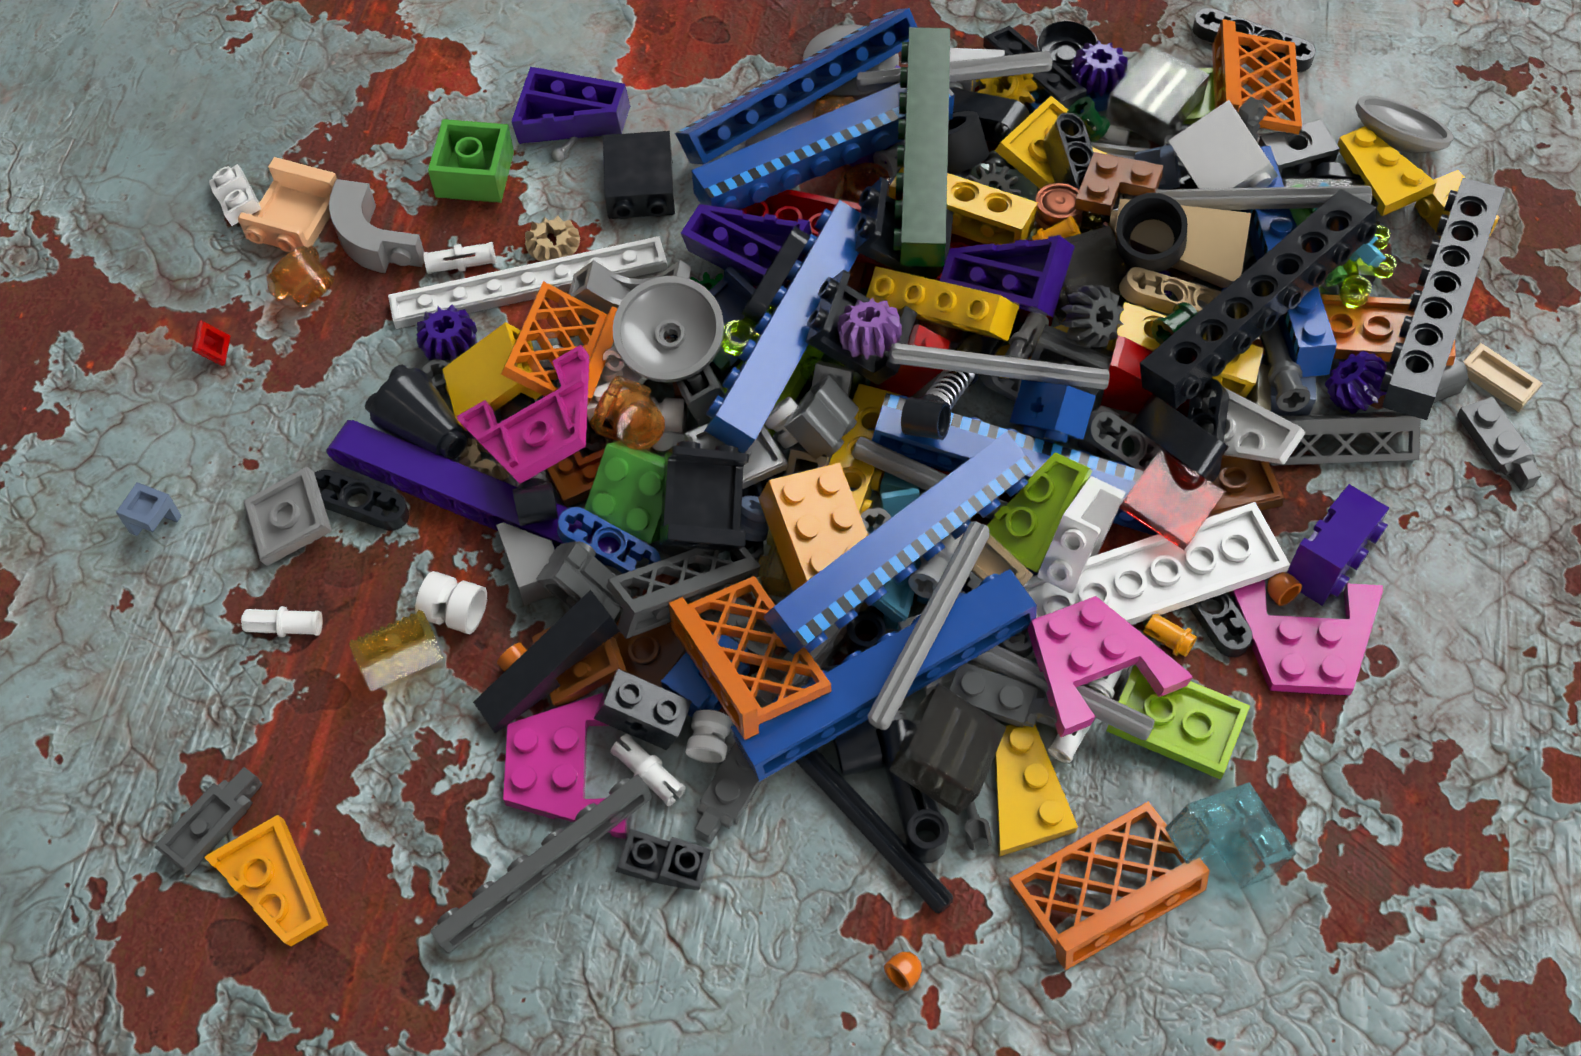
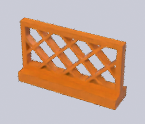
M1222 19L1212 45L1215 109L1229 100L1235 110L1239 112V108L1250 96L1257 100L1264 98L1273 106L1267 108L1263 104L1268 112L1259 122L1260 128L1299 135L1302 128L1295 43L1236 32L1235 21ZM1240 45L1248 46L1253 51L1247 52ZM1272 51L1285 53L1286 56L1280 59ZM1261 56L1270 64L1265 66L1256 58ZM1247 64L1254 71L1249 73L1241 65ZM1279 70L1286 78L1281 79L1273 71ZM1263 77L1271 85L1266 87L1258 79ZM1247 84L1256 92L1250 94L1242 86ZM1280 91L1285 96H1287L1288 99L1282 100L1274 92ZM1282 112L1290 120L1281 119L1276 114Z
M543 281L501 374L543 396H547L559 389L551 382V380L559 378L556 370L544 371L539 360H549L555 369L552 361L577 347L574 346L569 337L579 336L584 344L582 345L589 355V405L607 361L603 360V354L612 347L614 342L613 321L618 308L612 306L608 314ZM544 296L557 302L560 308H551ZM582 315L594 321L595 324L583 325L578 316ZM567 317L572 326L563 327L558 318ZM546 319L551 329H541L536 320ZM558 338L564 348L554 349L548 339ZM537 340L542 350L532 351L527 341ZM527 362L533 372L528 373L514 366V364Z
M755 576L687 604L683 597L669 602L672 630L744 740L759 734V724L832 692L830 681L805 647L794 655L792 662L772 658L776 646L787 647L775 632L770 634L753 630L757 619L766 621L763 616L775 606ZM752 592L757 599L754 607L735 604L738 597ZM710 609L723 612L718 623L703 620L699 614ZM730 613L750 617L746 628L727 625ZM721 635L741 638L737 650L721 647L718 644ZM748 641L769 644L765 655L744 652ZM744 662L760 666L756 678L738 674L737 668L739 663ZM767 668L788 672L784 684L763 680ZM795 674L812 677L816 684L807 688L791 686ZM759 690L780 694L776 702L761 708L756 700Z
M1148 801L1009 878V885L1056 950V958L1066 971L1204 892L1207 888L1210 870L1200 857L1194 859ZM1146 817L1156 830L1154 839L1130 835L1131 825ZM1159 836H1161L1164 841H1159ZM1104 840L1122 843L1119 859L1095 854L1097 844ZM1127 844L1152 849L1149 865L1124 860ZM1157 850L1175 854L1182 864L1172 870L1155 867L1154 862ZM1070 859L1087 862L1084 879L1060 874L1062 864ZM1097 864L1116 868L1114 885L1089 880L1092 865ZM1122 870L1147 875L1145 885L1137 890L1120 887ZM1152 876L1158 877L1155 880L1151 881ZM1034 879L1052 882L1049 899L1031 895L1024 885ZM1058 883L1082 888L1078 905L1054 900ZM1087 890L1112 895L1110 905L1102 910L1085 907L1084 902ZM1117 896L1123 897L1116 901ZM1040 907L1046 908L1045 914L1040 909ZM1057 910L1075 914L1074 926L1058 934L1049 921L1051 911ZM1081 916L1088 917L1081 921Z

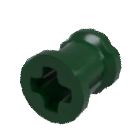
M1084 97L1072 104L1067 113H1073L1083 121L1090 142H1095L1107 133L1110 121L1096 111L1094 108L1095 103L1090 97Z
M1187 302L1178 303L1173 308L1171 314L1165 318L1160 317L1153 321L1151 327L1153 337L1159 344H1162L1198 313L1197 310Z

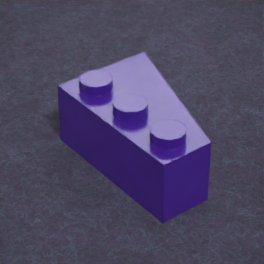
M530 66L511 123L519 144L564 140L571 137L584 138L622 134L631 106L624 83Z
M699 204L683 228L681 235L689 252L724 270L732 266L737 272L745 273L751 279L753 285L758 286L794 226L808 235L812 233L809 220L798 219V222L777 219L776 215L765 214L763 217L744 214L743 210ZM800 253L797 260L800 261L804 254ZM785 278L784 282L782 283V286H785L788 279Z
M1060 235L1049 236L1048 239L1034 241L1024 239L1016 240L1015 243L1001 245L992 243L949 249L940 281L998 294L1017 304L1019 309L1053 317L1075 246Z
M1348 484L1330 506L1324 519H1320L1316 523L1310 538H1304L1299 544L1286 572L1294 576L1302 584L1300 593L1321 606L1324 605L1331 594L1338 597L1350 580L1345 575L1349 568L1358 570L1369 553L1365 549L1367 543L1371 541L1376 544L1388 527V524L1384 523L1383 519L1389 507Z

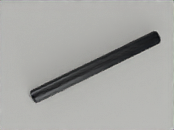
M817 749L796 760L800 767L935 913L939 914L950 906L953 902V895Z

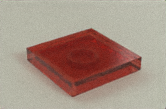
M1160 449L1122 501L1119 508L1185 550L1225 491Z

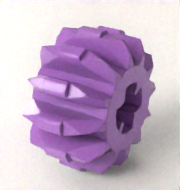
M872 297L869 302H862L857 299L855 306H845L844 313L839 316L838 333L843 349L850 350L852 357L863 354L867 360L871 355H877L882 358L884 351L890 352L891 345L900 341L902 326L897 308L889 307L887 300L876 303Z

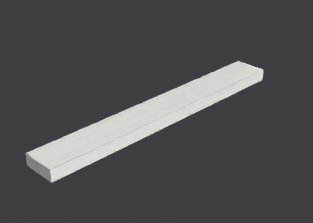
M660 236L389 294L388 297L394 326L396 329L417 325V322L424 321L425 312L435 313L437 305L443 310H447L453 304L457 311L465 309L467 313L532 300L535 299L543 281L563 292H568L573 275L593 260L610 271L628 278L664 271L668 269L667 260Z

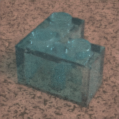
M1250 782L1187 804L1165 827L1186 864L1199 857L1202 859L1219 853L1240 889L1272 877L1296 855V852Z

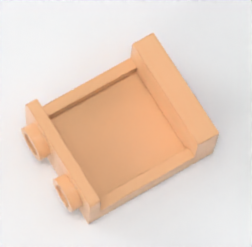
M274 157L268 166L273 182L259 203L261 210L252 215L241 212L238 221L246 239L253 243H264L278 247L285 252H297L308 255L330 218L329 200L337 179L336 174Z

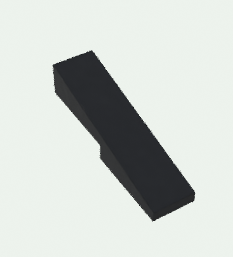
M591 590L587 592L473 702L494 733L500 731L561 685L556 678L620 632L617 624Z

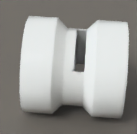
M787 397L775 405L765 422L768 429H774L775 432H778L777 440L784 449L798 442L784 427L788 418L797 409V404L791 397Z
M714 710L696 711L693 714L691 723L694 733L688 739L686 754L690 758L704 763L723 762L727 753L725 737L730 734L732 726L730 717Z

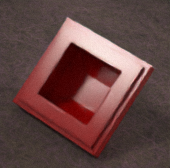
M199 320L196 326L192 351L220 366H224L231 335Z

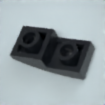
M629 829L615 872L654 883L699 891L711 849L675 837H671L670 841Z

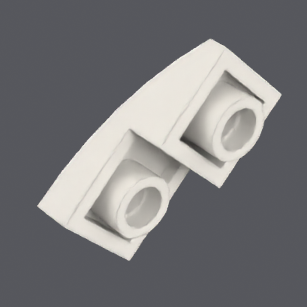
M238 164L232 168L228 166L218 170L213 175V179L209 180L212 192L220 202L224 216L231 226L239 222L238 217L241 212L252 215L261 210L260 204Z

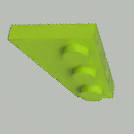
M1055 452L1027 480L1029 483L1007 505H1003L994 514L995 517L987 525L989 534L1026 568L1038 573L1063 514L1089 479L1092 470Z

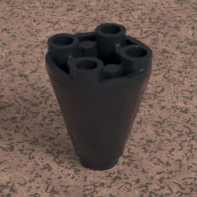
M403 364L396 366L390 372L389 379L365 403V409L370 413L372 423L379 430L450 460L457 458L467 446L468 439L464 435V430L429 376L421 369L415 367L407 368Z

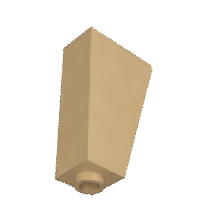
M1120 198L1118 210H1112L1109 231L1115 234V244H1117V219L1120 211L1130 199ZM1181 205L1188 223L1187 244L1182 257L1172 268L1220 288L1228 287L1242 275L1251 213ZM1154 219L1138 224L1130 237L1131 247L1143 254L1162 253L1171 248L1174 243V235L1171 228L1166 223Z

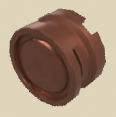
M1054 183L1042 187L1037 192L1035 202H1038L1034 223L1037 230L1040 228L1046 230L1072 216L1080 229L1083 210L1075 209L1079 190L1063 183Z

